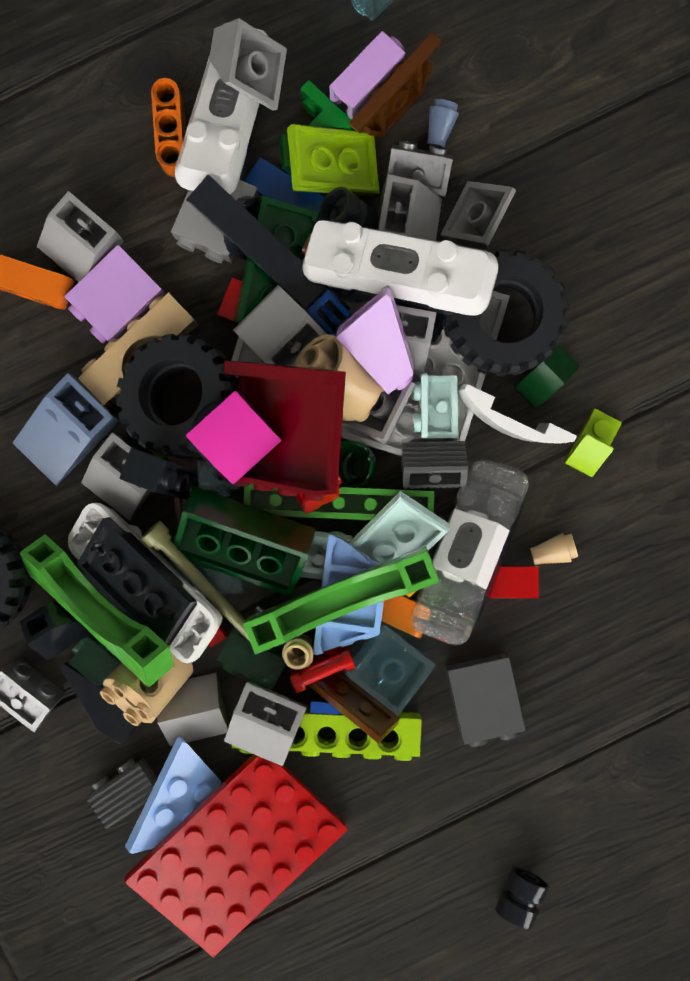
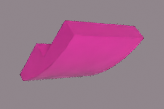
M234 391L185 435L232 484H235L282 441L237 391Z

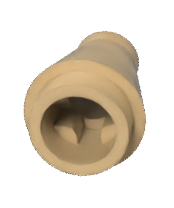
M561 533L530 548L535 565L571 562V559L578 557L572 534L564 535Z
M299 635L287 642L283 647L282 658L290 668L302 670L311 664L313 660V642L308 635Z

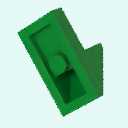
M310 80L301 87V104L311 116L315 117L317 115L308 126L354 131L349 125L351 119Z

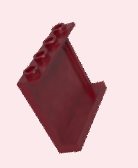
M225 361L224 374L238 375L237 392L282 440L232 485L249 486L252 483L256 490L271 491L273 488L278 489V494L295 496L301 493L304 500L322 501L323 495L337 494L346 372L256 362ZM218 472V477L226 478Z

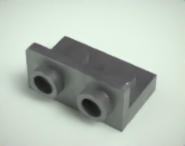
M399 141V145H392L387 175L418 180L435 194L446 197L453 156L447 154L448 149L443 147L430 146L428 151L417 149V143Z
M16 657L0 671V706L31 731L35 732L42 725L53 707L64 697L65 692L22 658Z

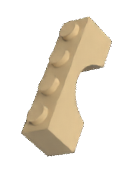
M169 292L164 297L160 295L149 305L150 310L142 318L139 316L132 320L126 328L128 331L120 339L114 338L104 348L105 353L98 360L92 359L82 368L83 374L78 379L103 406L112 408L116 404V395H121V389L117 387L118 379L124 378L126 371L123 370V367L127 361H131L133 353L139 347L153 338L163 341L162 337L166 334H175L178 337L181 334L189 335L198 326L197 322Z

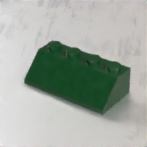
M194 486L182 512L174 545L191 563L292 597L308 558L316 529Z

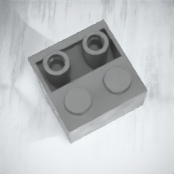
M388 174L381 192L378 222L375 229L436 241L442 198L418 180Z
M68 191L48 214L37 247L76 281L80 282L117 245L121 246L124 240L112 227Z
M279 285L233 329L266 364L294 366L298 355L312 340L322 335H327L312 317Z
M396 305L414 362L413 374H423L437 312Z
M112 432L92 457L81 483L131 521L153 492L119 479L130 448L139 449L121 435Z
M246 682L233 713L224 742L283 766L307 705L253 682Z

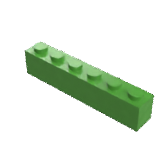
M250 483L249 486H244V504L284 517L372 520L400 491L434 513V491L339 487L337 499L305 514L295 496L280 495L276 488H273L271 491L254 489V484Z

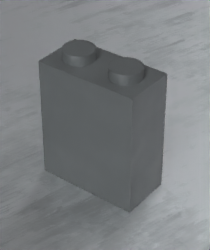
M505 653L445 666L459 732L464 745L470 744L471 747H478L487 744L488 739L500 737L501 740H509L518 737L519 732L526 731L510 659Z

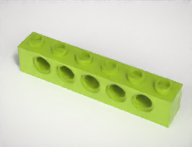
M306 708L300 723V727L304 730L305 734L301 738H294L289 751H301V755L308 757L319 756L320 752L332 753V756L337 758H349L351 754H363V757L366 759H381L382 755L394 756L396 760L410 761L412 757H420L422 719L420 713L393 712L400 718L398 725L393 729L397 733L394 741L389 743L381 741L377 743L368 734H366L363 740L354 741L350 738L349 733L359 727L343 714L310 713V708ZM323 727H330L336 734L332 739L325 740L319 736L318 731ZM232 745V748L239 749V752H241V753L252 754V753H250V752H248V751H245V750H243V749H241V748H238V747Z

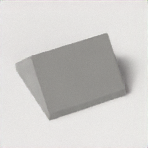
M467 181L441 236L456 245L486 251L516 190L509 186Z
M410 382L405 388L401 390L396 388L390 394H387L384 390L380 393L366 420L362 422L343 420L342 423L385 444L415 384Z
M217 672L188 678L157 716L158 725L169 746L174 745L178 736L182 737L187 743L227 733L229 723Z

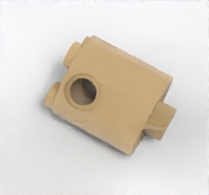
M325 334L312 340L298 355L294 365L296 367L346 372L343 420L345 421L356 420L362 422L366 420L380 393L384 391L334 335Z
M171 653L174 667L153 685L147 687L132 671L120 662L104 680V688L100 691V695L108 703L116 704L123 710L124 718L132 725L138 726L141 722L152 723L191 676L193 665L191 662L184 663Z

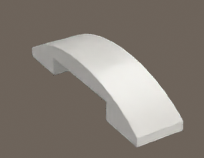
M469 384L458 385L457 387L458 395L465 405L483 422L501 433L530 442H575L576 435L551 423H539L536 430L490 409L495 397Z

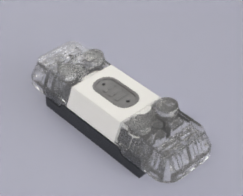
M490 459L477 460L470 466L466 486L459 489L457 500L448 520L450 530L440 539L432 559L439 582L420 589L411 611V624L420 633L451 645L463 644L469 638L475 622H479L524 508L522 502L528 490L529 482L522 470Z

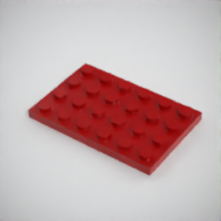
M253 754L125 875V883L208 954L214 957L336 842L348 828L340 817L284 765H278Z

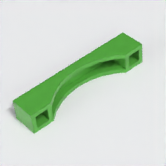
M46 534L19 552L27 573L147 687L153 685L174 667L169 646L150 628L130 619L103 597L84 577L67 554Z
M425 546L251 615L245 620L243 627L254 653L258 654L345 614L381 601L410 594L438 583L439 577Z

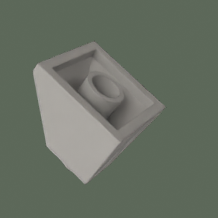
M240 18L214 28L209 60L223 82L273 111L278 110L287 48Z

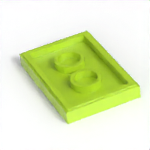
M291 124L287 128L293 191L330 193L335 188L346 187L352 193L359 196L374 197L380 193L374 136L368 135L365 132L358 133L352 130Z

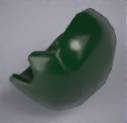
M341 441L339 476L342 484L340 485L360 488L368 484L376 472V457L373 451L362 442Z

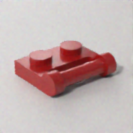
M349 645L339 646L324 651L322 654L313 655L311 664L305 669L295 670L291 668L290 679L297 693L306 690L307 685L343 669L349 671L356 668Z

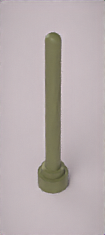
M161 521L154 524L141 539L150 548L161 549L249 641L243 627L244 617L170 541L169 529Z

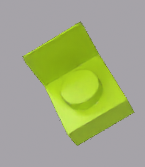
M592 409L564 463L593 477L612 453L614 448L610 445L622 422L597 409Z

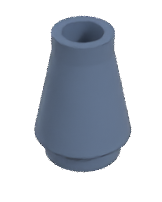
M434 99L433 106L429 107L428 146L445 148L446 141L459 115L457 112L458 104L445 99Z

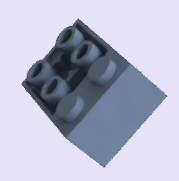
M67 373L44 397L13 441V444L58 486L121 420L110 408L103 406L77 377Z

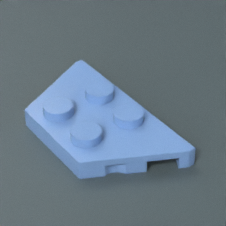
M329 533L322 587L379 564L337 535ZM384 601L358 609L317 626L313 655L322 654L324 651L339 646L344 647L353 644L360 639L365 640L378 636L380 634Z
M177 737L125 845L129 853L134 854L155 848L221 784L220 779L182 737Z

